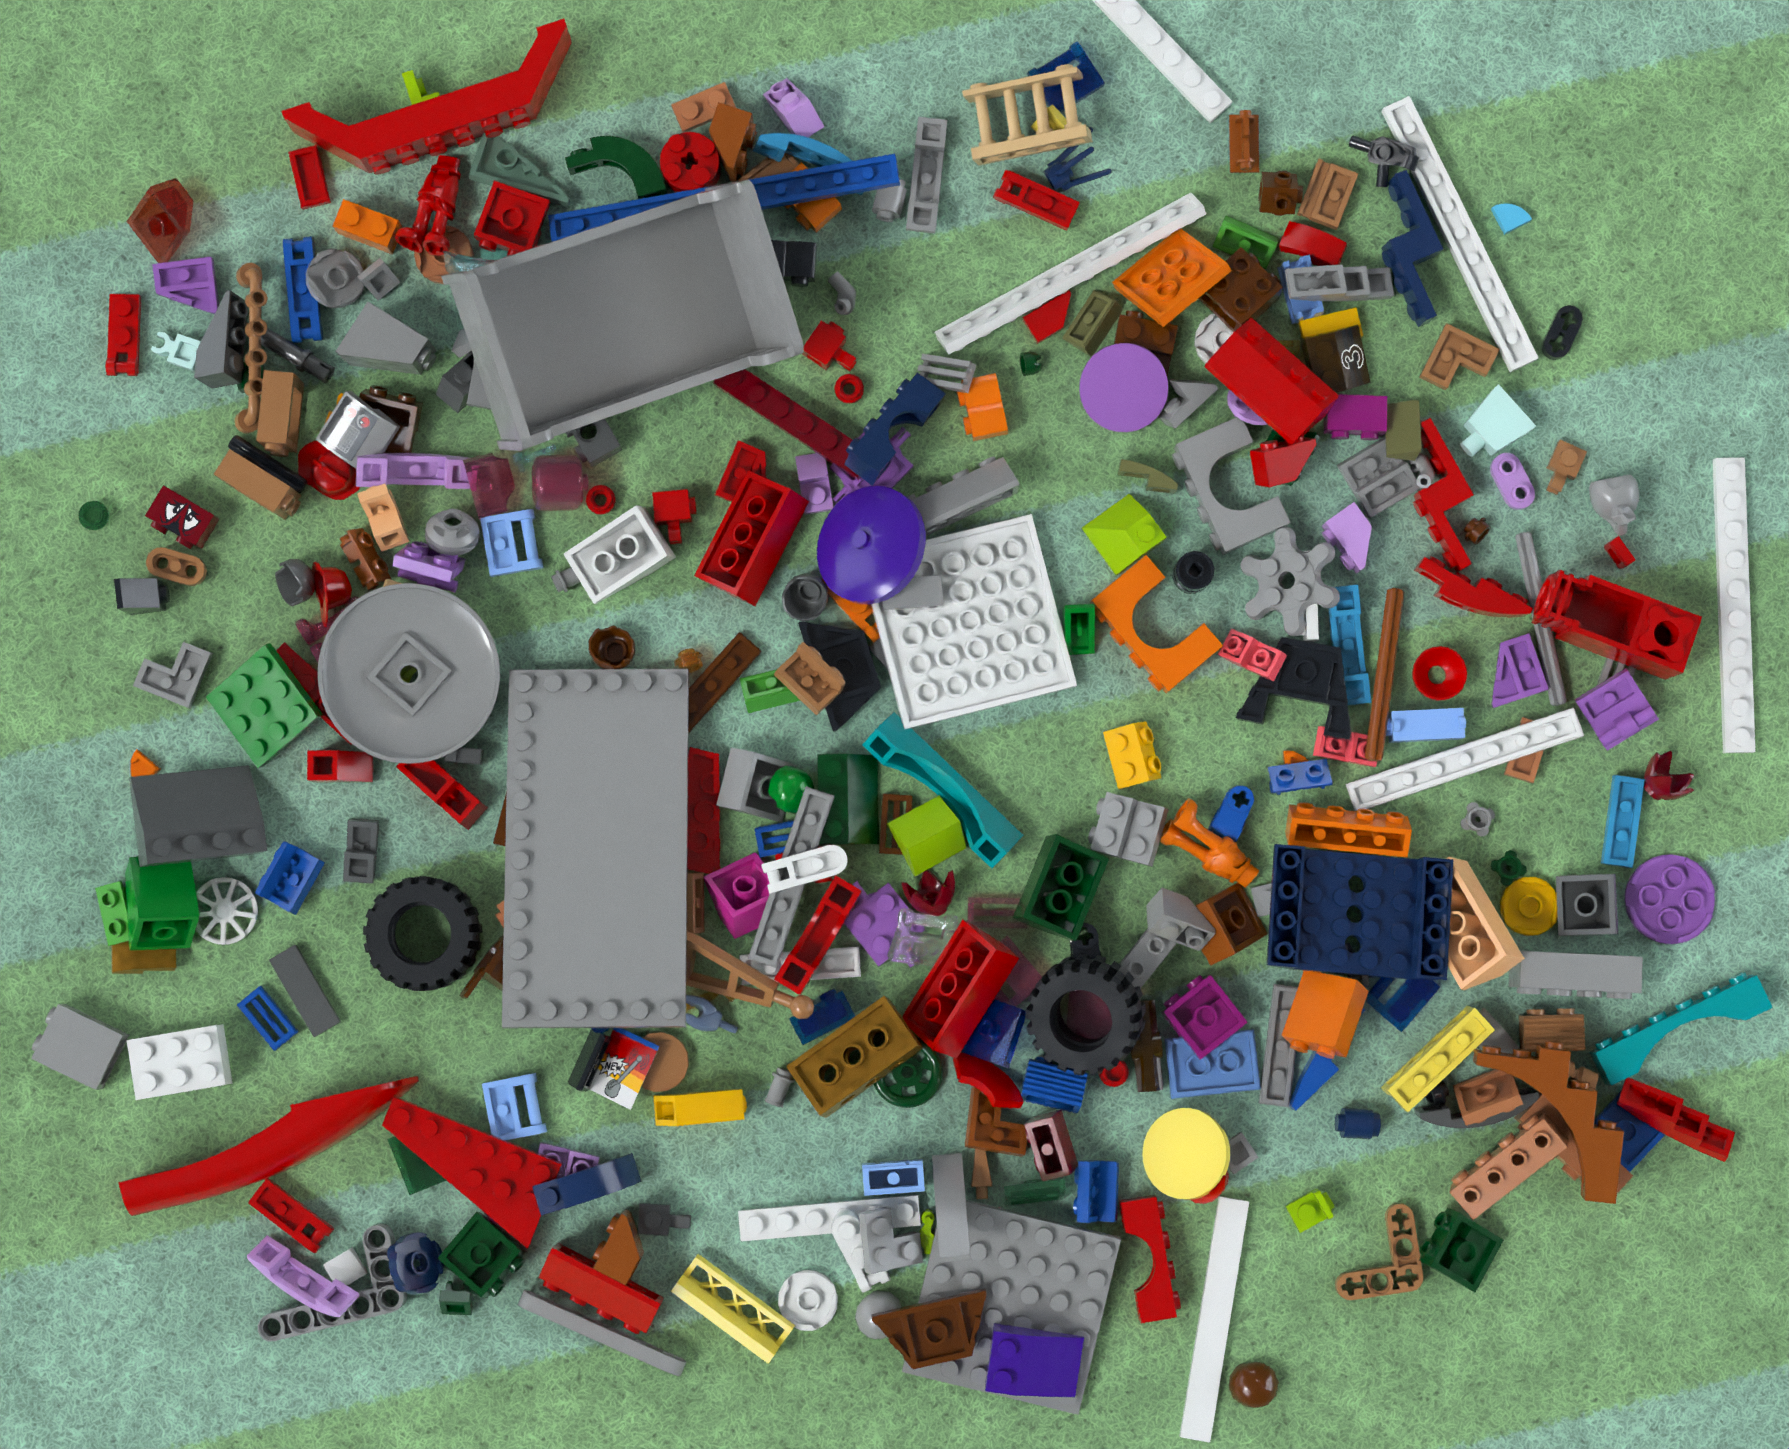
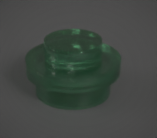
M89 501L80 508L79 521L86 529L92 531L100 530L109 520V511L101 502Z

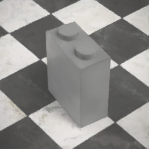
M58 1004L57 1007H53L46 1017L45 1023L48 1025L43 1035L39 1034L33 1043L32 1050L34 1053L31 1059L95 1090L103 1089L129 1034L67 1004Z

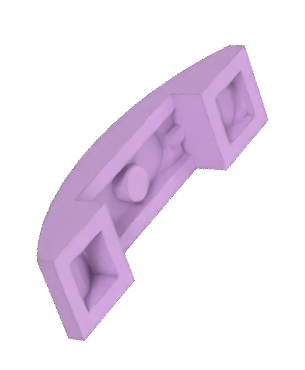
M383 453L357 456L356 487H372L386 483V485H444L448 489H475L477 460L461 456L426 453Z
M268 1235L247 1255V1259L276 1286L301 1303L326 1315L340 1317L359 1297L358 1292L336 1278L331 1282L291 1257L290 1249Z

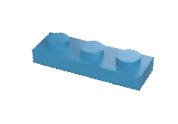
M1620 775L1612 776L1601 864L1633 868L1645 779Z

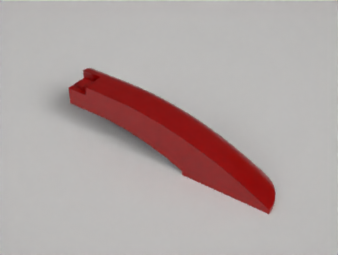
M418 1076L292 1104L290 1105L291 1112L265 1130L226 1151L184 1167L118 1182L124 1205L131 1216H136L215 1197L282 1173L326 1151L364 1127L389 1108L393 1097L401 1098L419 1082Z

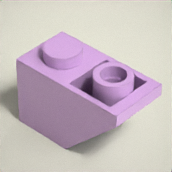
M787 78L771 86L770 90L763 94L791 134L809 138L824 127L810 100Z
M1353 502L1322 525L1325 530L1322 532V535L1327 543H1330L1332 546L1336 545L1342 555L1339 558L1346 569L1349 571L1353 569L1357 574L1366 565L1372 525L1356 503Z

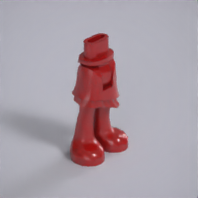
M444 155L438 156L437 163L431 166V171L418 191L419 196L416 200L419 202V207L414 224L411 228H400L395 235V241L398 244L418 253H422L425 248L429 254L434 256L445 255L449 252L450 242L445 237L448 220L453 221V213L456 212L455 204L461 177L459 171L460 159ZM434 211L436 212L431 232L426 235L431 214Z

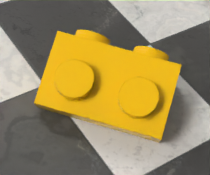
M1146 721L1132 723L1103 732L1118 789L1161 779V762L1155 754L1153 747L1154 736Z

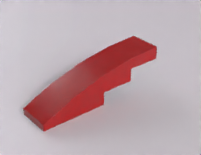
M1629 1077L1624 1080L1617 1105L1661 1133L1720 1161H1726L1734 1139V1131L1708 1122L1709 1115L1682 1105L1683 1098Z

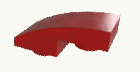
M1289 221L1279 247L1281 252L1299 256L1310 255L1312 265L1327 266L1340 265L1347 248V243L1319 229Z

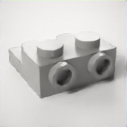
M1106 792L1105 798H1101L1097 804L1096 812L1097 815H1100L1097 827L1093 826L1089 832L1088 841L1092 844L1090 849L1101 854L1153 867L1169 809Z

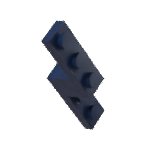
M1407 170L1396 173L1390 179L1388 191L1391 199L1397 202L1400 208L1403 225L1409 228L1410 231L1390 239L1381 249L1383 251V261L1388 268H1391L1395 277V287L1405 298L1407 313L1411 320L1415 321L1417 326L1420 327L1429 323L1437 314L1414 266L1434 258L1443 250V247Z

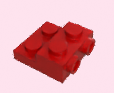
M494 180L474 232L475 239L480 241L479 247L490 252H496L497 248L508 251L506 256L537 247L542 234L541 227L551 203L550 200Z

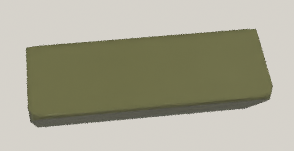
M1093 290L1062 339L1092 357L1118 319L1123 308L1117 300Z
M1419 400L1387 404V431L1385 433L1387 458L1415 461L1420 454L1422 445Z

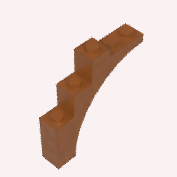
M1545 1041V1045L1536 1044L1535 1056H1531V1051L1513 1049V1054L1502 1053L1500 1047L1483 1045L1482 1050L1474 1049L1473 1062L1476 1065L1500 1070L1523 1080L1541 1092L1556 1107L1567 1124L1577 1148L1581 1169L1582 1198L1585 1201L1616 1204L1624 1131L1620 1127H1616V1122L1598 1120V1124H1594L1597 1091L1590 1087V1083L1586 1081L1572 1080L1571 1085L1567 1084L1571 1051L1563 1048L1564 1043Z

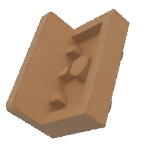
M804 642L798 646L796 652L774 673V676L816 715L842 692L846 683L838 669L830 667L822 660L821 654L814 647L808 646Z

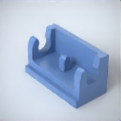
M1310 255L1302 256L1298 261L1291 263L1289 260L1285 261L1281 267L1277 268L1291 324L1322 316L1324 313L1322 301L1289 299L1285 270L1288 268L1313 267Z

